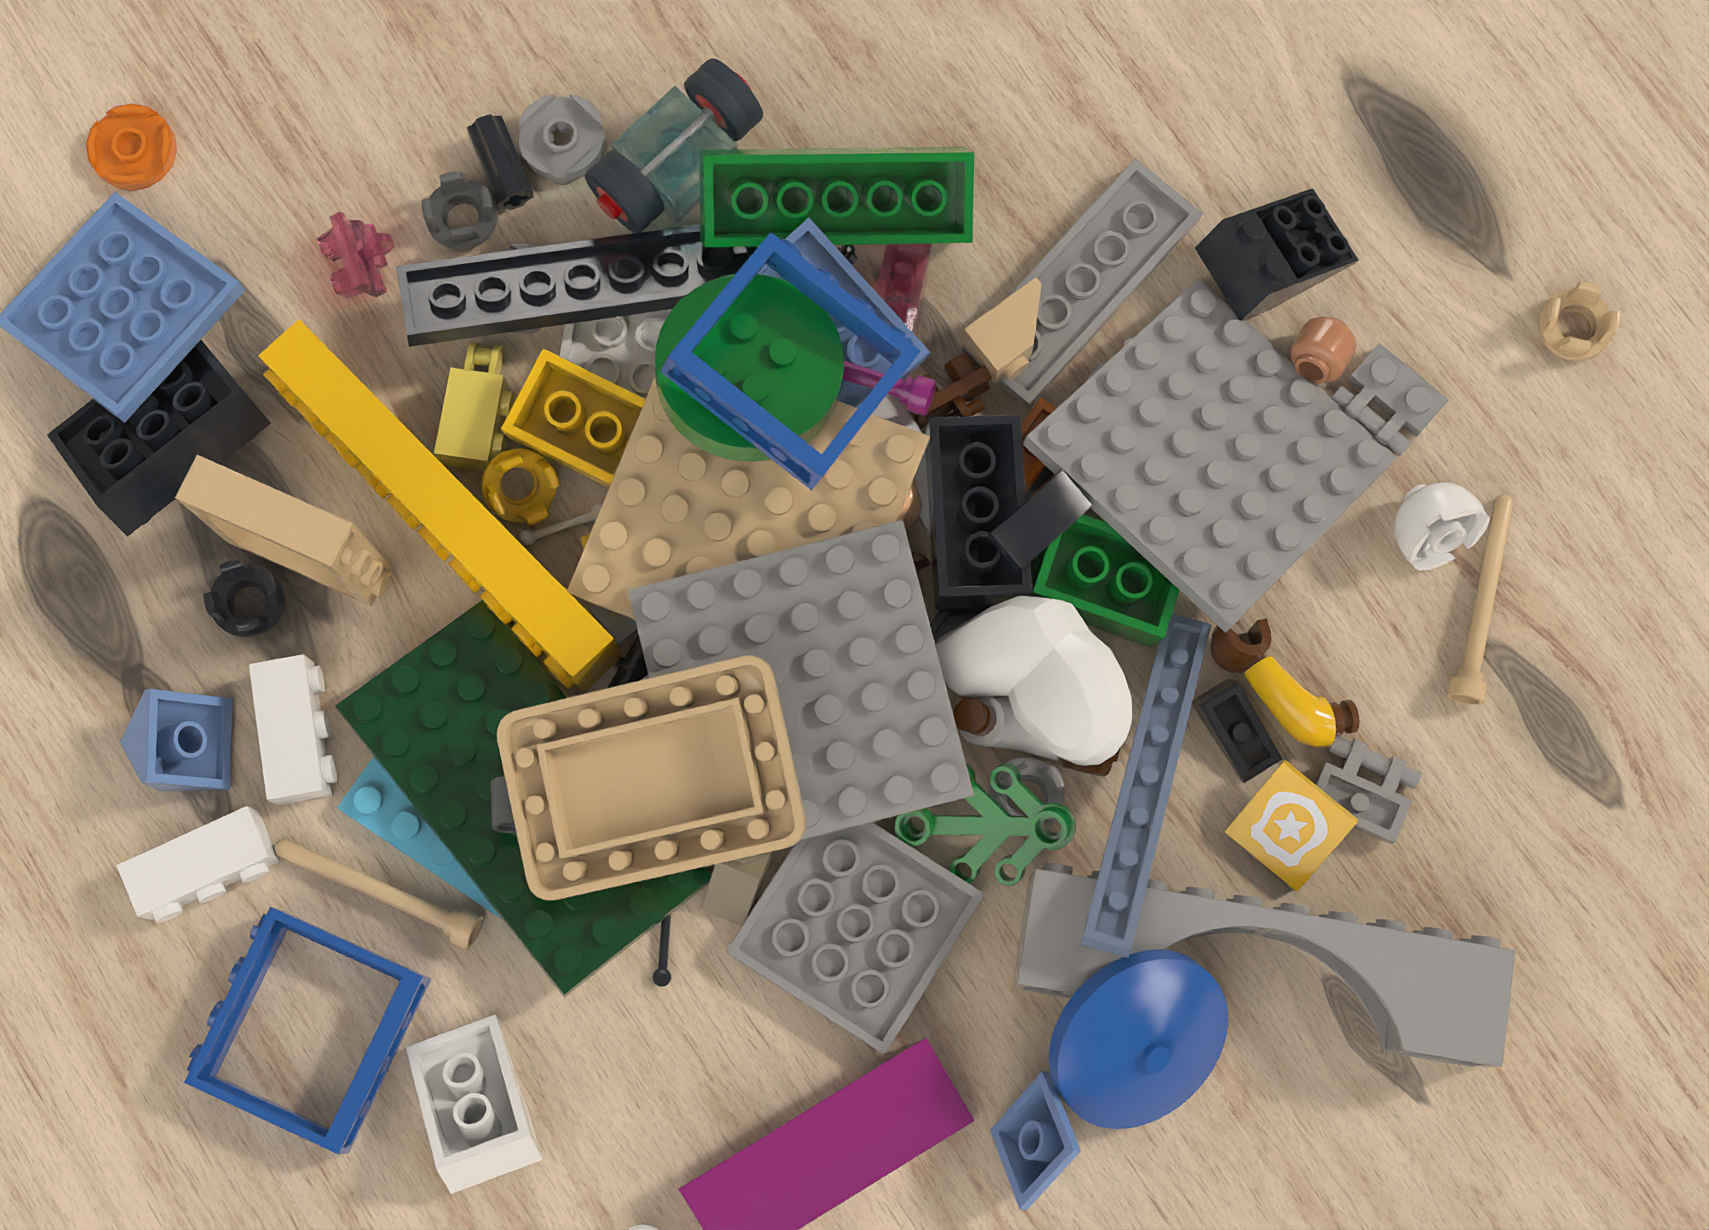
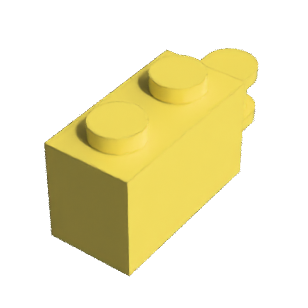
M470 341L464 369L450 367L434 449V455L444 466L485 471L489 462L496 455L506 450L507 436L502 433L501 428L505 417L508 416L515 403V392L510 390L504 375H500L503 361V346L494 345L493 349L479 347L478 342ZM477 365L489 366L488 373L476 371Z

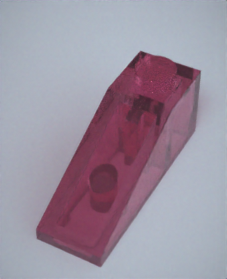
M887 244L876 292L918 338L932 244Z

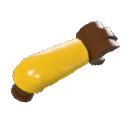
M1267 619L1257 620L1248 630L1251 645L1242 642L1233 629L1225 633L1216 625L1212 633L1210 645L1211 655L1215 662L1228 672H1245L1243 674L1273 716L1286 732L1297 741L1312 747H1325L1332 745L1335 736L1342 735L1343 732L1350 734L1358 731L1360 725L1359 713L1352 700H1344L1338 704L1336 702L1329 703L1322 696L1315 697L1284 670L1273 656L1266 657L1264 655L1272 641Z

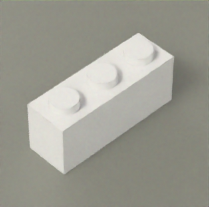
M304 654L249 664L266 799L279 806L333 796L331 783L337 782V769L333 756H327L325 738L331 736V726L326 710L321 711L319 693H324L325 691L321 667L315 666L314 662Z
M246 806L117 865V868L137 917L149 920L155 919L156 923H161L182 914L181 906L198 899L199 903H205L226 893L225 886L240 879L243 883H249L266 876L269 873L268 866L280 860L275 853V848L260 812Z

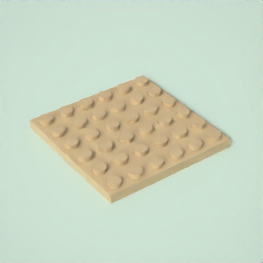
M654 378L567 591L576 598L635 621L628 593L630 589L897 522L929 443L930 436L871 414L811 491L772 459L757 462L728 460L710 454L692 444L674 427L664 412ZM838 401L827 424L808 444L822 454L858 408Z

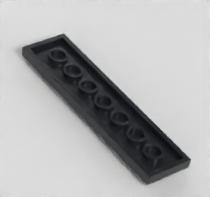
M700 224L640 232L638 234L632 233L396 266L408 345L412 347L673 309L683 297L698 286L720 277L736 274L758 247H705L700 240Z

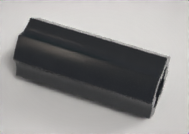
M489 114L477 118L473 124L467 127V133L498 209L513 210L524 206L528 200L534 198L533 190L502 115L493 116Z

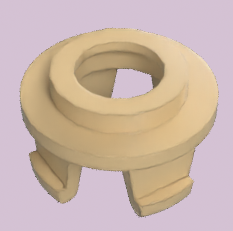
M1578 282L1575 288L1558 292L1543 306L1538 321L1539 332L1545 345L1554 354L1573 361L1587 360L1598 355L1608 345L1611 337L1616 334L1620 324V312L1610 311L1606 303L1599 297L1602 289L1600 285L1591 282ZM1567 313L1581 315L1589 326V333L1586 339L1565 338L1560 334L1557 327L1559 318Z

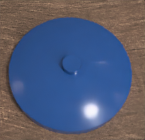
M1170 950L1140 951L1129 954L1128 958L1122 957L1104 966L1086 980L1073 994L1062 1010L1052 1033L1049 1048V1069L1058 1094L1080 1118L1103 1128L1127 1129L1156 1121L1171 1113L1185 1103L1202 1086L1214 1069L1224 1047L1228 1028V1010L1221 987L1198 962L1182 953Z

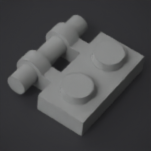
M1380 343L1348 379L1351 384L1360 390V393L1354 396L1345 387L1341 386L1331 397L1344 409L1343 412L1359 422L1375 436V439L1384 446H1388L1399 456L1412 443L1398 432L1399 429L1404 426L1417 437L1449 400ZM1371 400L1392 416L1388 422L1367 406Z
M1335 736V740L1329 746L1328 752L1344 758L1341 768L1325 762L1320 769L1315 785L1358 819L1357 824L1353 828L1386 843H1395L1412 802L1411 799L1399 795L1395 791L1399 783L1415 789L1422 773L1406 766L1407 761L1393 755L1389 759L1367 749L1368 744L1354 738L1351 742L1342 737ZM1362 766L1383 775L1380 786L1356 776L1359 767Z

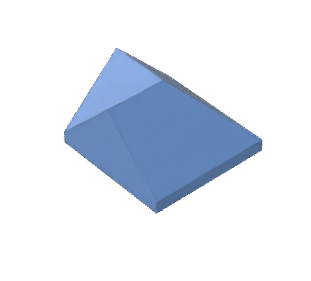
M156 689L145 690L120 740L141 783L158 791L230 789L233 698Z
M1042 1071L990 1130L1016 1202L1021 1210H1028L1081 1152L1058 1092L1054 1087L1050 1072Z

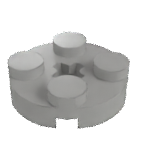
M555 94L539 98L525 110L519 123L518 143L525 163L537 175L553 180V182L560 185L569 184L574 179L583 177L594 164L599 162L607 147L604 126L599 112L584 98L569 94L570 98L564 96L556 98ZM558 130L561 133H565L570 130L573 133L569 137L570 142L568 144L557 146L553 144L555 142L553 132Z

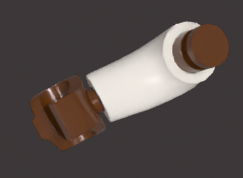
M1008 697L966 698L961 700L954 709L955 724L960 729L961 735L968 742L978 746L1020 751L1055 761L1060 759L1038 738L1030 735L1016 720ZM1120 748L1114 756L1101 764L1083 766L1063 759V767L1104 777L1109 774L1112 763L1117 762Z

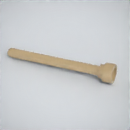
M1506 494L1499 495L1494 502L1462 669L1457 670L1456 677L1450 678L1447 698L1461 704L1478 706L1483 705L1488 685L1484 682V674L1480 672L1513 507L1512 498Z
M280 840L275 845V853L278 857L444 929L443 935L450 937L449 942L456 946L469 950L478 937L484 920L483 915L467 908L462 911L454 909L450 912L291 841Z

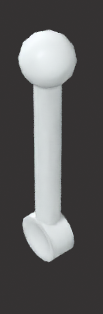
M602 504L595 505L589 513L535 531L524 529L519 533L518 540L523 546H531L535 543L536 539L590 521H596Z

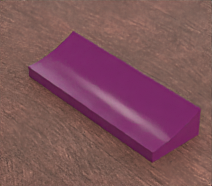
M924 1038L678 1190L703 1230H799L975 1120L928 1039Z

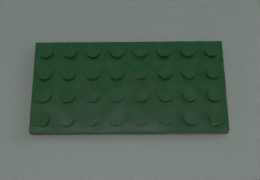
M481 600L335 706L343 719L565 998L706 887L712 875L705 867H700L557 900L541 899L530 890L526 880L517 832H498L493 830L491 825L490 781L496 777L505 776L497 741V729L500 721L513 711L566 699L567 697L511 628L505 625L487 607V604Z

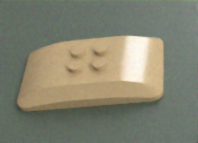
M741 656L516 710L507 714L499 723L497 741L526 880L530 890L541 899H562L785 849L797 844L806 830V817L774 673L771 666L759 657Z

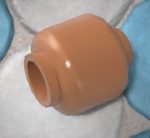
M1316 317L1303 325L1291 346L1290 358L1296 373L1312 383L1332 382L1343 375L1355 354L1357 343L1354 334L1340 319Z

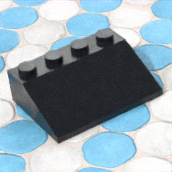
M200 340L125 423L92 399L48 433L47 436L96 506L128 537L176 499L175 497L197 455L221 465L225 459L248 441L254 439L271 422L206 344Z

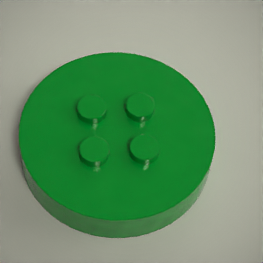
M734 274L720 277L698 286L683 297L671 310L663 323L656 344V388L663 410L670 422L695 446L710 454L728 460L742 462L766 461L771 459L660 372L669 354L736 275ZM757 274L693 351V354L807 443L824 428L837 405L844 371V354L836 326L825 310L791 283L782 279Z

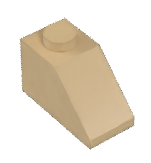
M1037 277L964 329L963 345L981 367L985 366L994 384L1004 377H1007L1008 380L1016 378L1030 365L1028 360L1031 358L1042 286Z

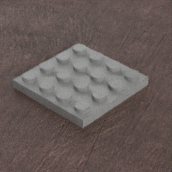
M873 822L799 840L791 849L726 953L885 1055L985 894Z

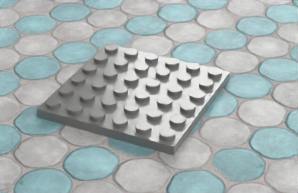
M1197 279L1029 433L1023 442V445L1054 474L1063 470L1092 504L1091 508L1225 633L1397 458L1360 423L1343 412L1344 409L1320 387L1296 373L1294 364L1245 320H1239L1233 309L1200 279Z
M903 520L628 590L649 678L741 656H756L764 659L771 666L806 817V830L800 840L974 796Z

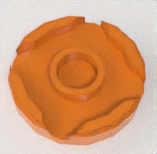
M133 103L115 106L105 112L107 116L102 118L100 122L96 121L93 124L86 142L88 161L99 177L114 188L129 191L149 188L162 180L172 168L177 153L175 134L166 120L152 108Z

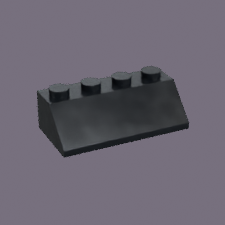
M1020 415L930 417L925 431V435L930 436V440L925 451L935 609L981 608L1001 603L1017 596L1032 595L1030 562L1017 571L987 536L1016 507L1026 502Z

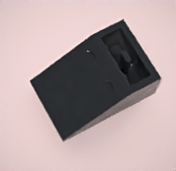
M1313 188L1222 219L1195 247L1206 268L1241 321L1277 307L1359 261L1348 244L1347 239L1343 236Z

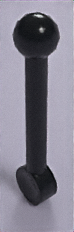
M671 914L661 921L658 969L655 970L652 976L653 982L660 987L667 986L672 979L670 971L667 970Z

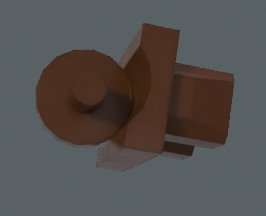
M965 353L949 360L944 365V371L953 384L939 391L937 386L935 387L930 407L925 416L914 413V419L920 429L927 426L930 417L974 416L985 410L982 400L975 398L990 390L988 381L991 380L992 376L987 368L983 366L978 369ZM930 374L923 375L924 377L932 379Z

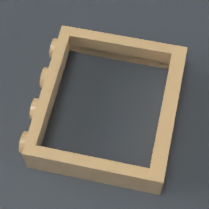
M199 455L196 456L175 498L227 543L370 606L373 605L377 596L382 597L388 589L386 583L391 575L389 571L392 566L353 523Z

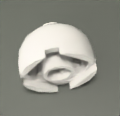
M1451 482L1432 483L1429 485L1421 484L1412 488L1404 496V502L1398 509L1393 528L1396 543L1402 555L1415 569L1422 571L1440 567L1456 559L1449 552L1458 548L1462 543H1464L1467 549L1472 547L1486 531L1490 519L1483 505L1469 490Z

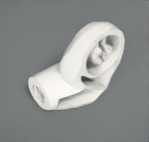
M1017 596L986 609L945 634L935 643L944 681L949 688L959 696L968 698L1009 696L1016 720L1030 735L1038 738L1050 751L1060 758L1083 766L1101 764L1114 756L1127 739L1132 723V698L1124 673L1111 649L1089 631L1084 620L1071 603L1049 598Z

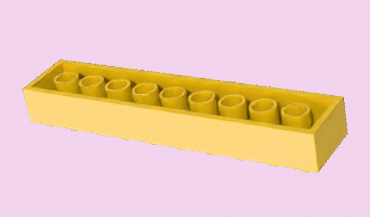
M300 319L258 355L269 368L263 373V376L274 386V389L292 407L296 408L306 422L322 438H325L338 455L365 479L364 481L382 500L390 494L386 502L395 510V513L413 531L418 526H421L417 533L427 546L443 562L449 557L453 559L448 565L474 594L480 589L484 591L479 597L505 625L511 620L516 623L511 630L536 657L542 652L548 656L543 662L567 689L575 684L585 693L617 662L619 657L623 656L614 638Z

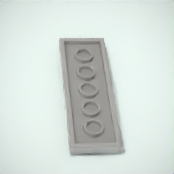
M1135 158L1010 294L1012 295L1036 277L1042 283L1034 345L1031 358L1028 360L1030 365L1016 378L1008 380L1007 377H1004L997 383L1029 409L1199 222L1203 213ZM963 345L961 348V353H965L973 361L975 365L981 368V366L974 359L971 353Z

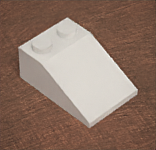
M496 1014L406 1047L436 1170L451 1194L543 1160L530 1114Z

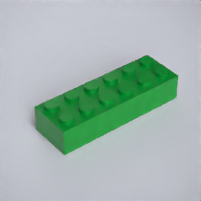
M965 147L699 150L700 240L705 247L760 246L770 232L779 239H785L808 218L814 222L833 245L973 243L974 152Z

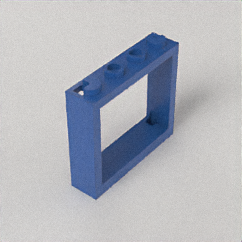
M770 232L669 354L660 372L812 491L921 351L913 345L912 339L904 331L895 327L891 328L877 317L875 310L869 303L860 298H853L839 287L837 279L831 273L821 268L817 269L805 260L793 243L786 239H779ZM765 264L892 363L891 367L822 454L693 354V351Z
M270 907L267 914L263 913L258 925H253L250 939L254 941L246 957H240L230 972L229 982L232 983V986L225 1000H219L208 1017L207 1026L211 1028L203 1045L198 1044L189 1056L192 1060L187 1068L189 1073L184 1083L338 1155L347 1154L352 1148L432 978L285 911ZM287 930L400 981L330 1128L216 1076Z

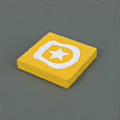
M1284 760L1224 832L1298 892L1357 824L1358 819Z

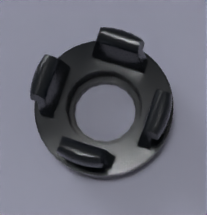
M235 559L219 566L221 575L214 582L211 591L203 594L204 606L209 616L213 617L220 628L237 637H255L270 630L279 621L285 607V592L278 577L266 567L253 563H244L243 559ZM253 586L259 588L266 597L264 609L259 615L250 618L240 617L234 609L236 594L245 587Z

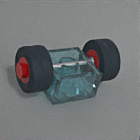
M715 58L705 61L697 71L686 79L684 88L688 97L674 86L611 144L612 150L600 158L599 162L594 164L585 174V180L597 197L596 202L611 219H617L623 226L634 233L642 232L663 211L677 223L700 203L699 150L738 149L735 142L741 140L763 118V110L748 83L738 73Z

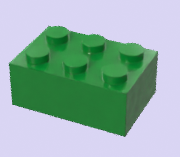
M1083 514L1039 553L1031 576L1032 595L1029 597L1049 598L1071 603L1086 625L1148 647H1153L1165 638L1179 589L1107 522Z

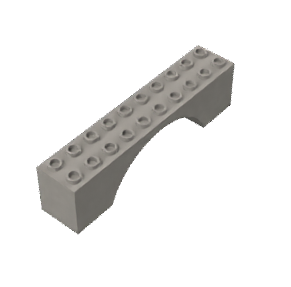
M1045 863L1044 867L1035 869L1031 874L1028 882L1012 988L1071 998L1079 987L1093 974L1111 962L1122 958V956L1080 944L1099 871H1092V875L1082 877L1072 875L1073 867ZM1148 880L1130 954L1146 950H1164L1177 942L1215 933H1244L1276 939L1312 955L1329 967L1349 986L1368 1012L1378 1032L1383 1052L1474 1068L1502 1067L1515 950L1501 948L1500 939L1472 935L1471 939L1460 938L1459 940L1452 939L1453 931L1432 927H1424L1423 931L1414 930L1413 933L1404 931L1405 923L1376 919V923H1366L1365 925L1357 923L1358 916L1351 913L1329 911L1328 915H1319L1318 917L1309 915L1310 907L1304 905L1281 903V907H1273L1271 909L1262 907V899L1256 897L1234 895L1233 899H1226L1224 901L1214 899L1215 891L1186 887V891L1176 893L1167 891L1168 883Z

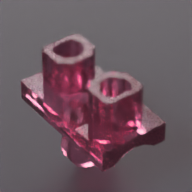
M341 211L330 216L332 228L319 236L317 240L321 252L327 259L335 262L343 257L346 267L334 272L330 277L336 294L350 298L362 293L374 297L386 293L387 290L380 269L388 265L385 255L392 251L395 246L392 236L387 233H377L375 225L372 223L364 225V222L361 220L346 219L345 214Z

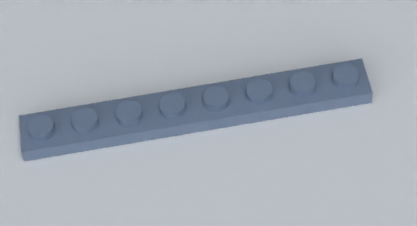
M1172 614L1165 638L1158 643L1081 945L1126 958L1129 957L1211 628L1209 623Z

